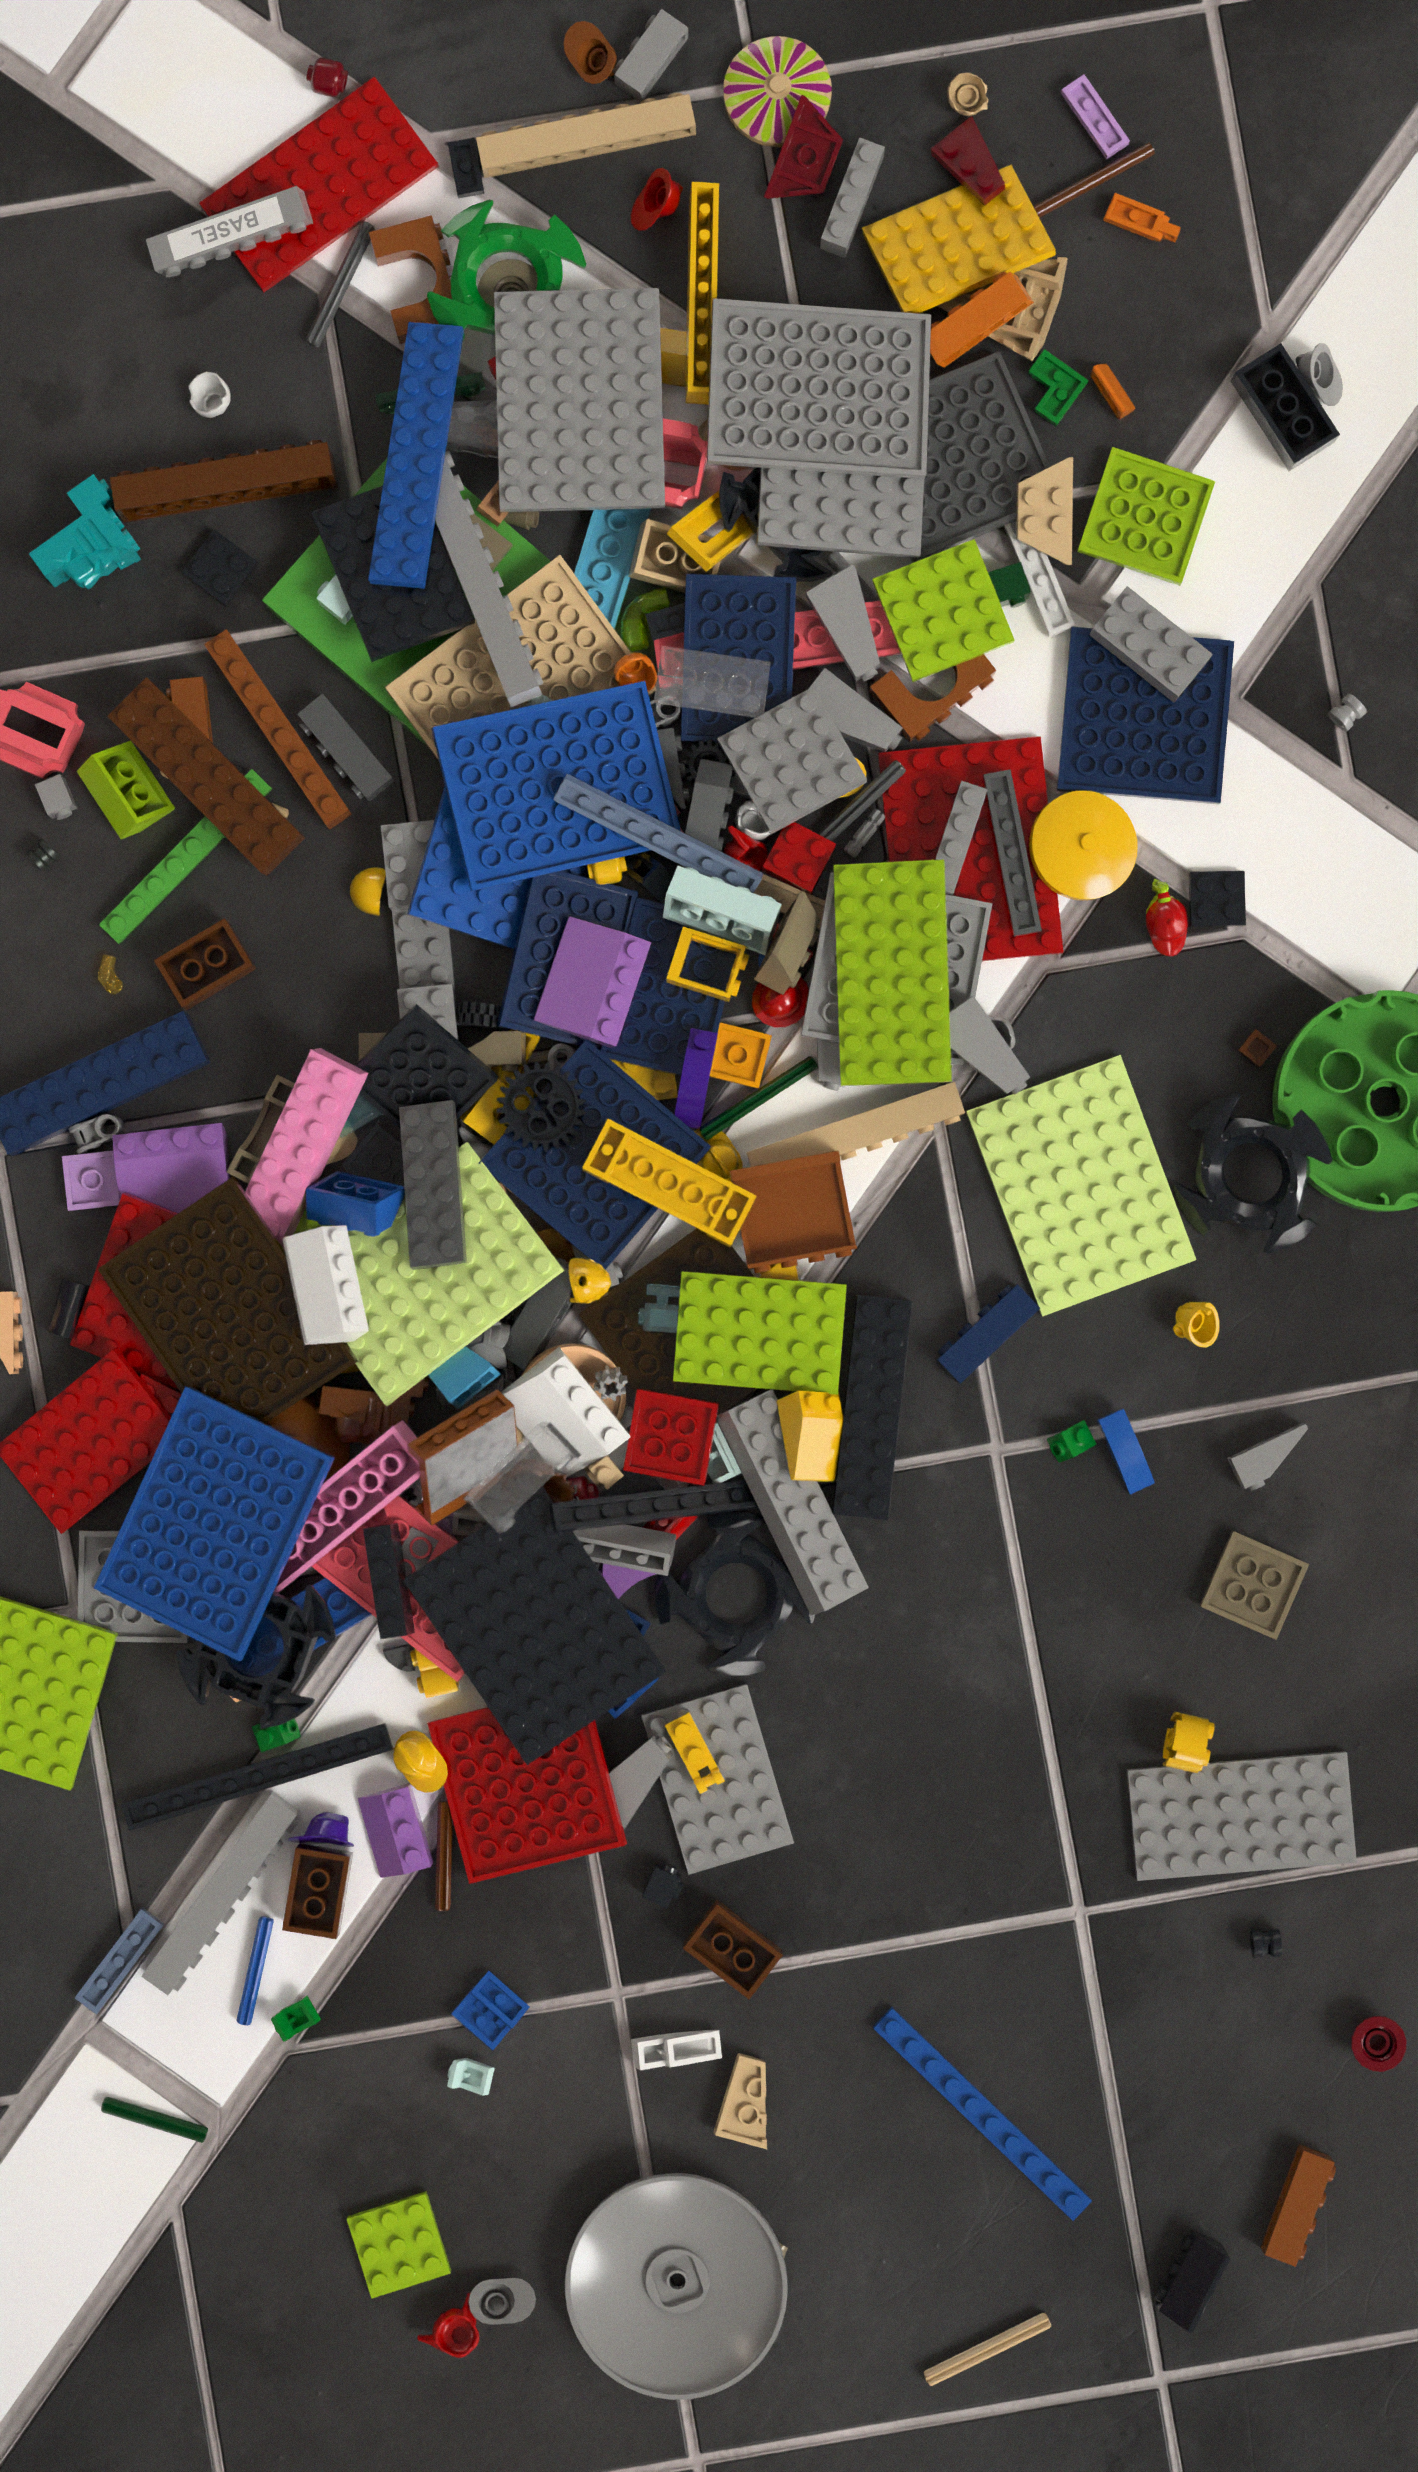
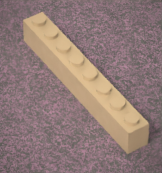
M673 93L667 96L666 99L656 100L655 98H649L637 105L620 104L615 106L614 109L607 111L595 109L589 111L587 115L578 117L576 115H566L559 121L550 122L549 120H542L536 122L534 126H513L508 131L500 133L488 131L483 133L481 137H476L483 175L484 178L693 136L696 135V124L690 95Z
M952 1082L749 1151L746 1154L751 1167L838 1150L841 1160L844 1161L856 1157L857 1150L866 1148L867 1152L882 1148V1142L892 1139L893 1143L906 1140L909 1138L907 1133L918 1130L920 1135L935 1130L934 1124L944 1121L945 1126L959 1122L961 1121L959 1116L963 1115L965 1111L956 1084Z

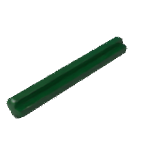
M105 2097L101 2106L102 2113L200 2143L205 2141L208 2134V2128L111 2097Z

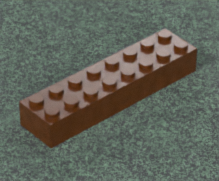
M312 440L307 442L306 446L295 447L293 444L283 445L279 447V450L275 451L257 449L252 451L251 455L241 456L240 453L226 455L225 459L220 460L203 458L198 460V463L187 465L186 462H177L171 464V468L165 469L148 467L144 469V472L135 474L132 471H122L117 473L116 477H110L115 511L124 523L338 488L334 458L328 443H323L322 440Z
M147 677L108 715L124 734L265 876H268L305 839L301 832Z

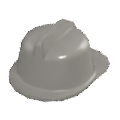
M1319 343L1313 351L1298 355L1296 357L1298 370L1309 387L1316 390L1319 398L1327 406L1337 405L1342 397L1343 382L1329 346L1325 343Z
M490 2279L482 2281L474 2287L470 2293L469 2307L473 2316L482 2323L491 2325L510 2324L523 2321L531 2314L535 2307L536 2297L531 2285L522 2279Z

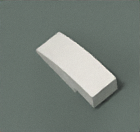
M719 2030L679 2032L631 2039L633 2065L639 2070L662 2066L675 2067L722 2058Z

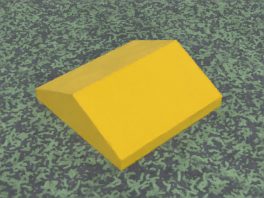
M660 328L662 384L685 387L686 332Z

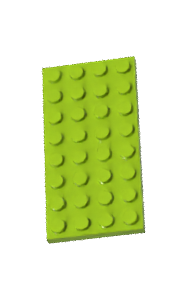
M945 860L834 865L841 1086L952 1082Z

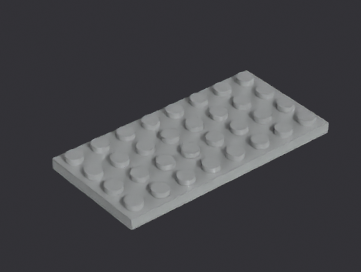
M1346 1751L1209 1762L1198 1773L1166 1766L1127 1769L1137 1881L1357 1863Z

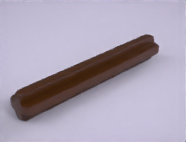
M440 1801L438 1803L435 1909L438 1911H448L451 1905L453 1820L448 1801Z

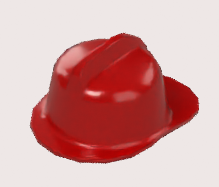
M664 168L656 169L636 199L631 212V223L635 229L639 231L646 230L653 225L658 217L669 216L676 211L683 187L671 180L668 170Z

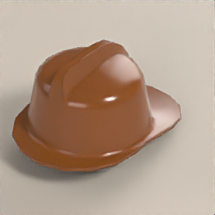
M587 21L576 22L570 26L564 38V51L584 81L597 84L607 79L608 76H613L615 74L613 71L617 63V56L614 48L609 44L601 31L593 23Z

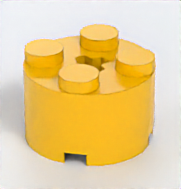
M1174 1712L1170 1721L1175 1722L1174 1727L1171 1729L1167 1728L1163 1758L1167 1760L1163 1763V1766L1198 1773L1202 1770L1203 1766H1207L1209 1763L1210 1750L1206 1748L1208 1739L1213 1737L1215 1724L1209 1722L1206 1718Z

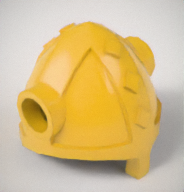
M570 1259L569 1278L574 1298H570V1303H592V1301L600 1299L608 1292L611 1286V1279L609 1273L601 1264L596 1263L592 1259ZM583 1276V1278H582V1285H581L580 1282H579V1280H580V1278Z
M1204 1301L1187 1302L1183 1306L1178 1307L1175 1314L1176 1325L1173 1326L1174 1333L1180 1338L1185 1337L1198 1347L1207 1348L1211 1346L1219 1333V1317L1215 1307L1211 1303Z

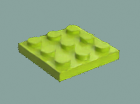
M427 2191L347 2217L371 2299L451 2273Z

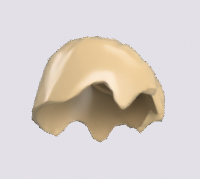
M966 72L958 74L951 80L946 92L948 103L955 112L970 116L984 109L987 110V85H985L980 77Z

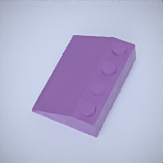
M569 916L533 1021L609 1048L616 1047L651 942Z
M222 1123L112 1135L119 1201L122 1194L126 1192L173 1212L180 1213L230 1178V1174L227 1173L229 1168L228 1138Z

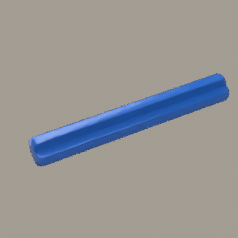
M261 1916L258 1920L236 2019L238 2024L249 2026L252 2023L274 1919L267 1916Z

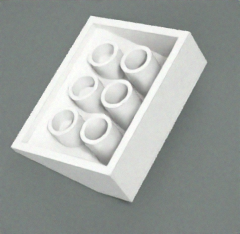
M560 1347L556 1348L501 1392L514 1404L516 1426L547 1464L558 1469L559 1473L565 1474L566 1477L607 1456L630 1438L626 1428Z

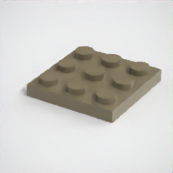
M1231 1531L1199 1606L1277 1640L1309 1564Z

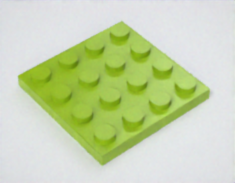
M1112 447L1077 552L1181 586L1216 481Z
M975 539L872 579L912 682L1012 644L1015 641Z

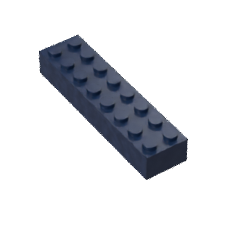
M181 1011L0 1097V1140L6 1153L11 1156L18 1155L68 1131V1128L73 1125L92 1120L210 1064L211 1061L189 1014Z

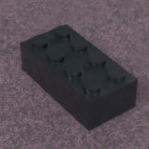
M1282 343L1234 373L1230 382L1289 472L1334 444L1340 436L1339 431Z

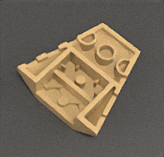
M1067 257L1046 259L1014 273L1034 303L990 334V338L1028 360H1034L1044 345L1061 297ZM993 282L938 305V308L948 313L958 305L964 306L971 300L970 296L982 288L984 290L987 289Z

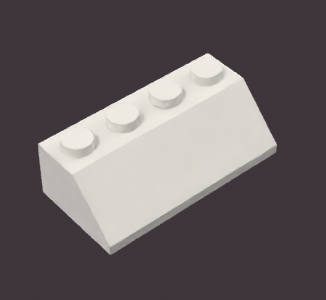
M323 1226L284 1237L283 1244L304 1345L353 1342L368 1332L369 1329L347 1226Z

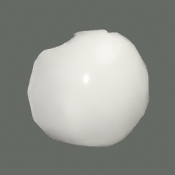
M201 373L189 384L191 392L190 404L199 415L212 418L225 412L231 401L230 389L217 373Z
M746 801L737 809L735 825L738 830L757 841L764 840L771 835L752 801Z

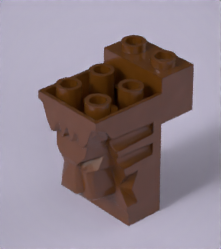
M429 1375L388 1406L383 1403L373 1388L325 1383L317 1389L315 1410L319 1414L334 1417V1431L341 1443L362 1442L364 1444H372L403 1420L407 1425L408 1417L413 1418L415 1402L411 1401V1396L422 1398L423 1391L427 1392Z

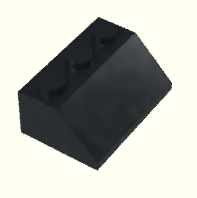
M1194 2229L1190 2236L1186 2235L1180 2245L1182 2252L1177 2260L1174 2259L1171 2262L1167 2271L1169 2277L1165 2285L1161 2284L1155 2294L1158 2310L1191 2334H1193L1230 2261V2257L1221 2243Z

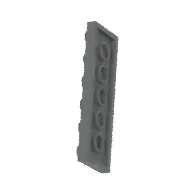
M449 1100L399 1107L410 1268L417 1270L467 1263L455 1102Z

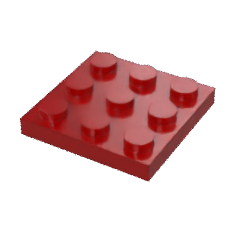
M638 1388L623 1470L704 1486L707 1478L719 1403Z

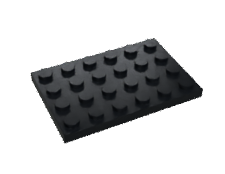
M383 486L311 512L371 662L475 623L436 525H434L425 589L370 584L368 578Z

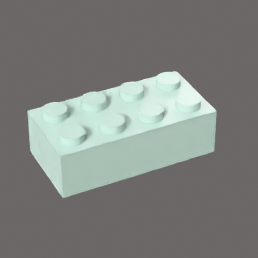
M678 866L666 893L663 918L703 933L744 945L749 950L765 955L777 928L781 903H778L772 897L751 893L745 887L729 885L718 877L710 878L702 875L693 868Z

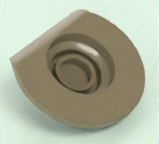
M516 259L501 260L491 265L483 273L478 284V291L483 300L494 307V292L536 291L537 276L534 268L526 262Z

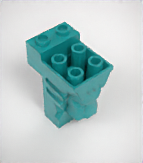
M94 474L67 492L82 516L29 553L41 572L55 588L71 579L79 587L90 589L102 576H108L117 567L122 570L141 560L137 554L140 547L127 529L121 532L124 525L114 513L116 511L111 488L104 479L98 481Z

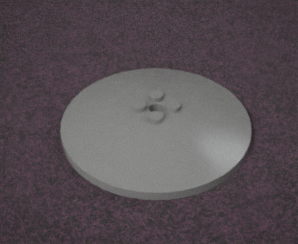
M666 2173L641 2178L626 2184L605 2198L591 2212L580 2228L570 2251L565 2277V2297L570 2321L578 2340L593 2362L607 2375L629 2389L655 2398L685 2400L711 2395L730 2387L748 2375L762 2361L777 2338L786 2310L788 2293L787 2272L782 2249L772 2228L759 2210L737 2191L720 2182L684 2173ZM680 2273L685 2277L686 2282L682 2286H674L670 2281L671 2275Z

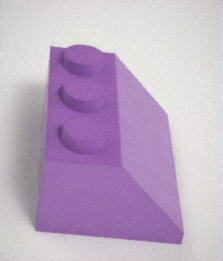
M410 1783L357 1798L380 1878L404 1875L432 1866L433 1858Z

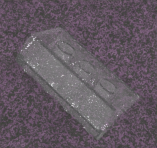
M662 646L654 703L763 719L771 662Z

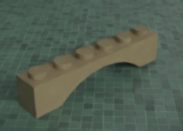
M494 1031L483 1041L467 1049L490 1069L491 1067H502V1071L514 1072L515 1069L518 1071V1066L526 1064V1033L522 1031ZM359 1033V1061L387 1033Z

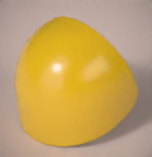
M377 867L367 868L358 873L352 880L350 885L351 900L362 912L376 916L380 915V899L386 878L385 869Z

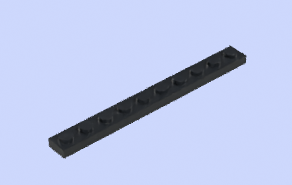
M385 1722L123 1803L121 1806L128 1829L131 1831L385 1753L394 1748Z

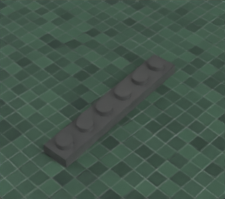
M1011 769L984 774L983 780L985 789H988L986 793L1013 936L1041 932L1042 929Z

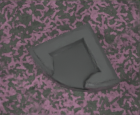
M410 1644L383 1649L386 1660L394 1667L406 1672L416 1671L411 1659Z

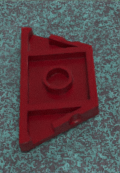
M804 95L800 97L765 192L764 198L766 199L824 193L843 142L841 136Z

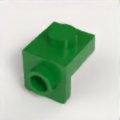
M1085 1420L1047 1438L1050 1450L1059 1463L1074 1458L1096 1445Z
M295 1718L282 1725L261 1729L260 1723L252 1726L261 1752L285 1745L301 1737Z
M308 1995L284 2007L271 2017L276 2032L284 2042L321 2020Z

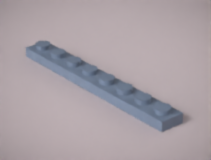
M567 773L554 796V801L684 867L693 868L702 875L710 878L718 877L729 885L745 887L751 893H754L762 880V872Z

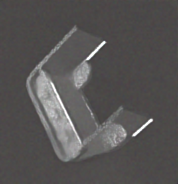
M542 1421L481 1478L462 1499L496 1533L500 1534L508 1530L515 1523L516 1520L513 1516L516 1514V1511L555 1473L559 1471L566 1473L576 1463L574 1458L578 1459L581 1454L551 1422Z

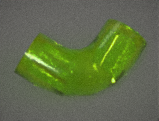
M666 587L652 589L640 594L626 607L620 621V638L630 652L649 647L647 636L648 623L645 613L670 607Z

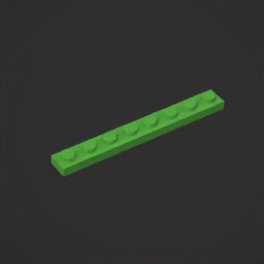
M253 769L245 775L264 796L272 790ZM205 816L99 925L118 944H121L225 838L224 834Z

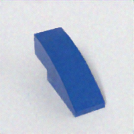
M1121 1408L1097 1419V1423L1107 1442L1106 1445L1129 1494L1154 1484L1151 1471L1125 1410Z

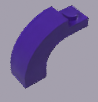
M693 1028L690 1030L675 1116L688 1127L699 1129L704 1112L718 1033Z

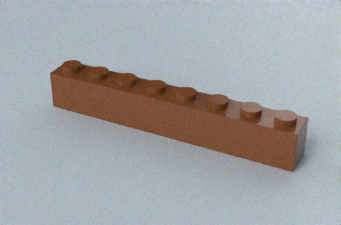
M224 630L204 644L328 829H332L351 816V812L228 630Z

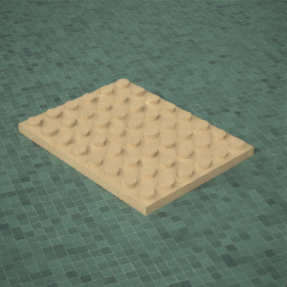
M558 555L507 594L514 611L509 612L512 621L518 619L524 634L519 636L521 644H528L533 656V660L529 661L532 670L538 668L544 683L539 685L542 695L555 701L619 687L614 677L616 662L631 652L561 555ZM475 619L474 624L459 630L384 687L437 759L438 755L431 730L432 727L525 707L528 703L526 701L511 707ZM654 686V688L648 692V695H651L653 692H655L657 688Z

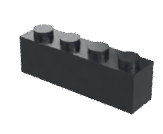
M398 1523L365 1528L363 1533L380 1640L413 1634L415 1629L409 1590L403 1581L406 1578Z

